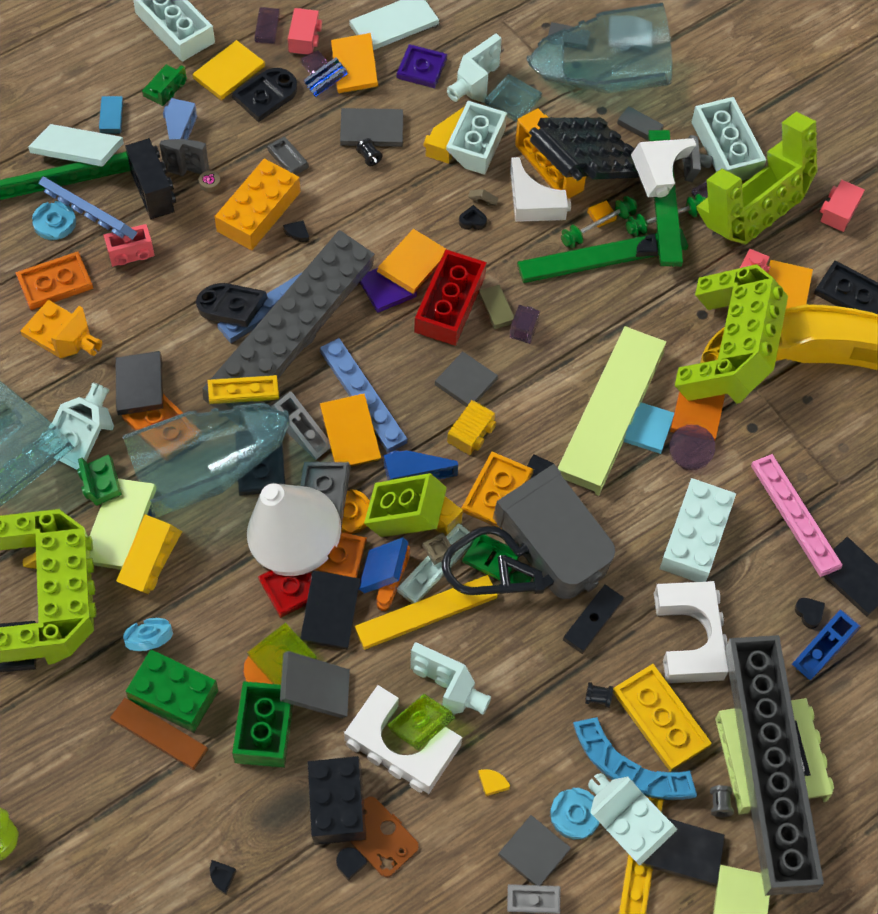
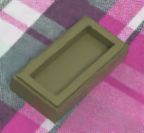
M500 285L479 290L480 299L494 329L515 323V318Z

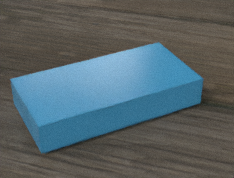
M122 96L101 97L100 133H121Z

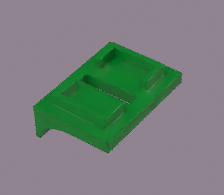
M484 534L474 539L462 562L500 580L497 557L506 555L517 561L519 557L513 553L508 545ZM493 552H495L496 555L491 561L490 565L486 566L485 564L488 561L489 557Z

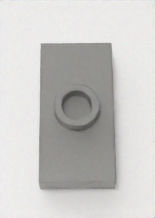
M508 884L507 912L560 914L561 886Z

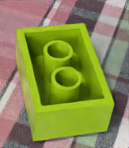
M431 473L377 482L374 485L364 524L380 537L437 529L447 487Z

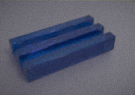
M335 57L303 81L316 97L346 76L348 72L342 63L339 62L338 58Z

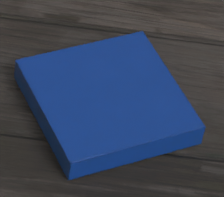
M400 538L369 550L359 586L360 591L367 593L399 581L408 547L406 539Z

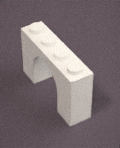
M714 581L657 584L654 592L657 616H692L703 624L708 635V642L699 649L666 652L663 659L666 682L724 681L728 673L725 654L727 637L726 634H722L721 626L724 625L723 613L719 612L718 609L720 592L715 589Z
M377 685L344 732L346 745L354 752L361 751L366 754L367 759L377 766L381 764L388 768V772L395 778H404L410 782L409 785L414 790L420 793L424 791L429 794L461 747L462 737L440 724L428 744L420 752L412 755H399L392 752L384 744L381 734L385 725L398 708L399 698Z

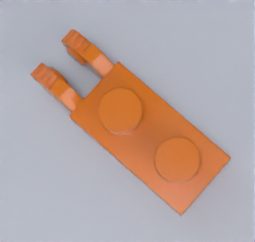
M410 546L407 547L399 581L384 586L378 591L376 597L377 608L381 611H387L392 605L397 588L410 559Z

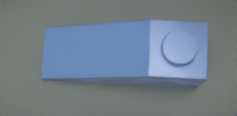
M171 98L169 105L165 106L163 117L166 119L169 139L188 140L197 119L195 103Z

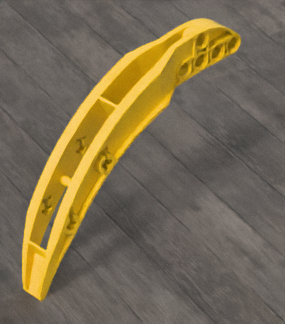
M801 305L787 308L785 310L776 361L787 359L801 363L846 364L878 370V314L828 305ZM724 328L711 338L705 347L700 363L718 360Z

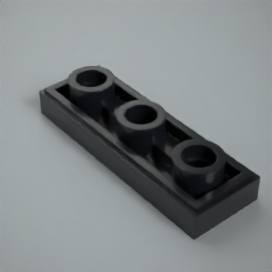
M604 584L565 634L563 641L583 654L622 604L625 597Z

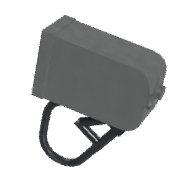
M553 464L496 502L493 519L499 527L482 526L476 528L453 543L444 553L442 571L448 583L455 590L466 595L535 591V594H542L549 588L557 597L571 599L584 590L590 592L599 585L598 581L607 574L614 558L615 546L562 477L556 465ZM484 534H493L502 538L517 557L523 555L531 566L506 555H500L497 558L501 584L469 587L461 584L451 572L450 562L456 551L477 537ZM508 567L532 577L533 582L510 583Z

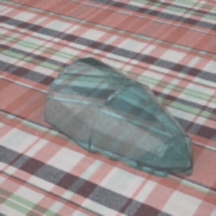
M657 3L600 12L593 19L586 22L584 20L578 22L579 25L568 30L565 28L541 39L536 50L526 58L528 65L547 82L609 94L670 85L673 74L672 47L664 4Z
M256 403L233 406L231 410L219 411V408H212L211 412L197 413L196 410L188 411L123 435V440L138 481L152 483L157 487L153 499L150 500V510L154 518L163 517L223 494L281 446L290 423V418L287 410L282 412L272 409L268 404Z

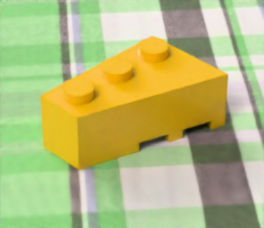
M145 514L116 582L149 595L150 591L155 588L158 576L182 531L169 523Z

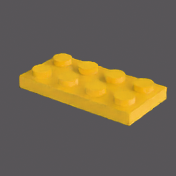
M651 664L613 688V694L670 772L711 746V741L654 664Z

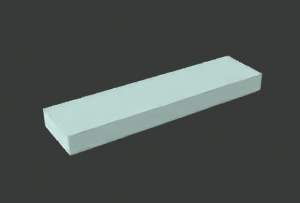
M458 523L446 538L452 545L470 533V531ZM473 541L455 552V555L451 558L450 568L471 547ZM427 556L397 588V592L412 604L420 601L444 576L442 562L434 565L429 556Z

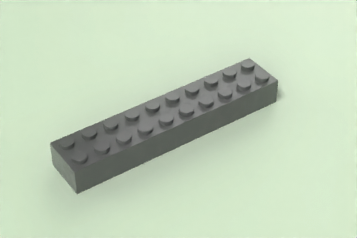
M338 230L210 380L277 375L278 380L310 342L312 337L316 335L373 267L375 254L341 230ZM208 383L203 387V400L209 403ZM259 401L210 405L240 425Z
M780 636L730 638L725 648L765 896L818 892L824 885Z

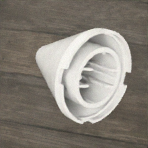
M269 484L262 489L247 528L248 546L256 561L262 567L282 576L302 575L320 567L329 559L327 555L334 546L337 547L341 536L339 513L333 502L325 494L310 487L284 484Z

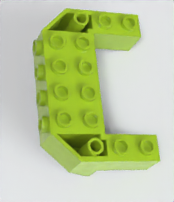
M799 112L793 113L782 122V141L767 152L768 165L744 184H742L740 177L723 168L708 178V198L697 205V211L707 228L731 241L746 245L763 230L770 227L777 219L785 215L796 204H799L804 199L817 173L816 121Z
M757 264L698 279L695 296L707 310L729 306L718 360L678 368L675 387L688 401L728 394L736 404L741 403L774 370L788 295L775 279Z
M60 509L0 516V550L36 546L38 623L0 627V663L45 657L48 665L54 664L70 657L94 631L96 605L95 602L93 603L92 595H95V584L91 577V573H94L93 558L90 557V551H93L92 537L87 536L85 528Z

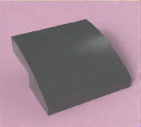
M168 139L160 142L162 161L168 172L184 176L187 170L198 174L210 170L206 143L186 139Z

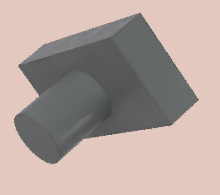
M690 135L688 139L694 138L696 147L687 158H683L685 181L689 182L694 181L701 167L710 168L712 164V156L699 154L698 136Z

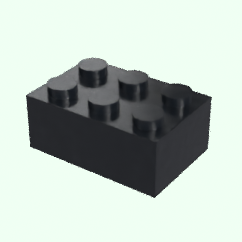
M150 138L125 145L130 172L150 220L174 213L173 204L176 203V198L172 191L174 186L171 178L166 176L167 170L164 162H160L158 159L160 158V153L157 145L153 146Z
M359 756L308 761L311 837L315 845L366 840L362 766Z

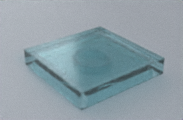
M508 74L486 97L485 104L491 108L507 112V117L517 122L518 118L526 115L539 101L542 92Z

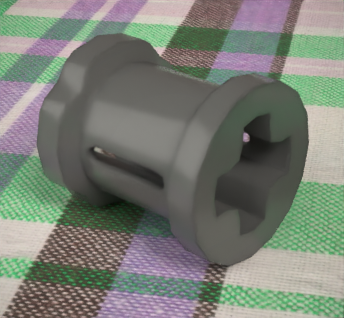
M722 785L711 787L710 794L713 795L712 816L729 817L734 815L730 796L733 793L732 787Z

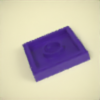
M409 44L396 73V78L435 88L447 61V54Z
M378 268L369 271L359 282L377 313L417 297V292L414 294L410 293L378 273Z

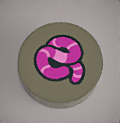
M215 171L203 172L199 176L200 188L206 192H214L219 189L221 185L219 174Z

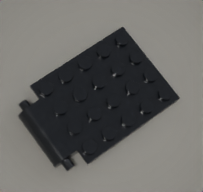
M601 117L540 118L537 124L540 129L533 127L529 132L532 136L530 142L565 177H573L576 181L587 176L592 180L640 178L631 156L635 149L631 145L624 143L621 140V135L611 130L607 126V121Z

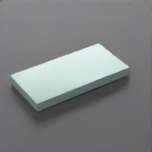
M400 0L350 20V26L356 35L371 33L373 50L439 24L438 17L426 0Z
M50 124L28 147L32 154L103 167L124 144L123 137Z

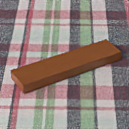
M127 698L122 700L110 717L114 723L193 771L208 751L205 745Z

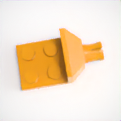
M48 300L20 330L23 337L60 359L77 354L81 349L95 356L97 352L93 349L100 351L102 347V340L90 335L84 310L81 306H78L73 313H70Z

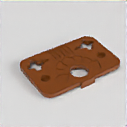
M367 797L364 799V810L367 811L365 814L366 840L350 841V843L381 876L390 877L418 851L419 845L394 814H391L375 797ZM385 821H391L395 825V831L390 835H386L381 831L380 827ZM378 855L386 860L389 858L394 859L391 863L393 868L391 870L388 868L382 870L380 868L382 862Z

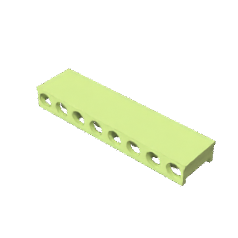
M626 326L624 327L558 466L565 480L593 490L595 495H600L622 447L628 426L631 425L635 411L640 403H642L663 357L666 341Z

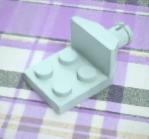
M494 34L462 57L457 74V82L447 87V94L451 100L456 102L464 95L483 103L487 100L488 73L495 71L500 64L502 38L498 34Z
M93 382L86 398L78 397L61 404L40 451L76 470L80 468L78 459L83 458L87 461L101 429L113 430L114 428L108 408L103 406L106 395L110 390Z
M415 642L411 649L410 669L416 675L432 678L438 685L447 688L443 696L442 715L450 716L462 713L466 707L484 715L491 696L474 689L475 681L467 667L458 661Z
M597 774L594 777L600 782V785H597L593 779L588 784L589 789L596 794L590 813L627 853L641 865L678 829L639 790L629 777L613 779L609 782L604 774Z

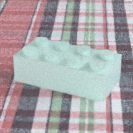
M133 0L135 13L182 62L215 43L213 26L188 0Z
M734 97L695 106L692 124L707 154L712 156V164L716 172L723 168L740 177L743 181L750 179L764 168L766 158Z
M691 478L660 566L661 570L695 582L707 581L736 493Z

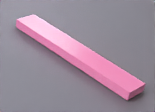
M773 454L753 461L751 464L752 469L819 576L823 577L840 570L842 563Z

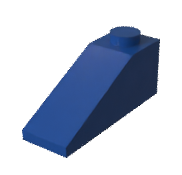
M408 450L392 451L384 455V468L388 481L431 473L438 480L458 476V462L455 460Z
M840 609L792 665L811 681L862 626Z

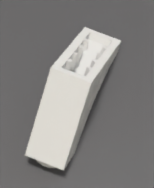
M694 138L639 142L631 156L648 197L661 198L669 194V191L675 185L672 171L673 163L690 155L696 147Z
M520 157L511 158L510 173L515 222L566 220L567 211H571V200L567 199L566 190L552 189L537 183L525 172Z

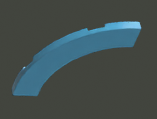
M598 717L573 722L577 738L583 750L593 764L609 779L629 777L645 796L656 799L683 800L697 797L690 771L654 772L644 769L619 754L613 748L600 726Z

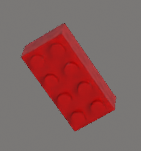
M445 249L415 316L414 333L456 346L484 282L487 262Z

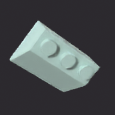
M467 101L446 146V150L465 169L485 175L506 129L507 112Z

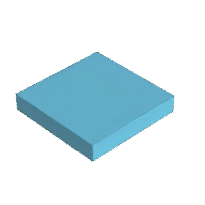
M640 403L635 411L631 425L628 426L624 442L661 454L674 412Z

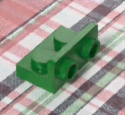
M165 64L142 90L143 96L164 106L168 100L174 97L175 92L186 83L185 67L180 65L178 69H175Z
M109 454L90 463H87L83 458L78 459L80 468L77 469V472L83 481L84 486L81 489L86 499H91L98 506L122 495L114 462Z

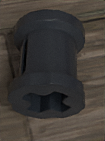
M370 138L363 139L357 144L356 151L363 155L367 166H374L381 161L382 153L375 149Z
M588 682L585 704L592 702L603 704L606 708H610L613 686L606 688L595 686L592 682Z

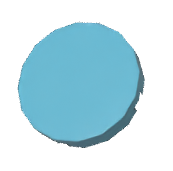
M54 201L55 203L50 204L49 202L44 203L33 213L32 224L35 232L40 237L47 240H59L65 238L74 230L76 226L74 211L70 206H66L60 201Z
M149 618L144 620L142 625L138 626V623L131 625L126 629L123 638L128 649L147 651L169 641L173 631L168 620Z
M572 788L560 792L553 800L550 810L551 822L555 830L563 837L572 840L585 839L592 835L600 823L590 813L595 796L581 788Z

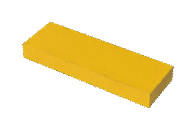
M277 375L207 380L209 404L279 400Z

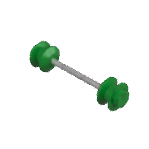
M696 194L695 200L692 197H688L686 207L678 209V214L688 211L692 217H697V205L706 198L700 194ZM639 213L634 220L630 216L628 217V222H626V229L634 237L638 236L639 231L642 234H646L648 224L656 222V217L646 220Z
M624 196L623 202L616 200V211L580 230L577 226L571 225L570 231L563 229L561 235L562 243L566 247L573 249L575 248V242L577 244L583 243V233L617 214L625 220L628 219L629 214H636V201L629 196Z

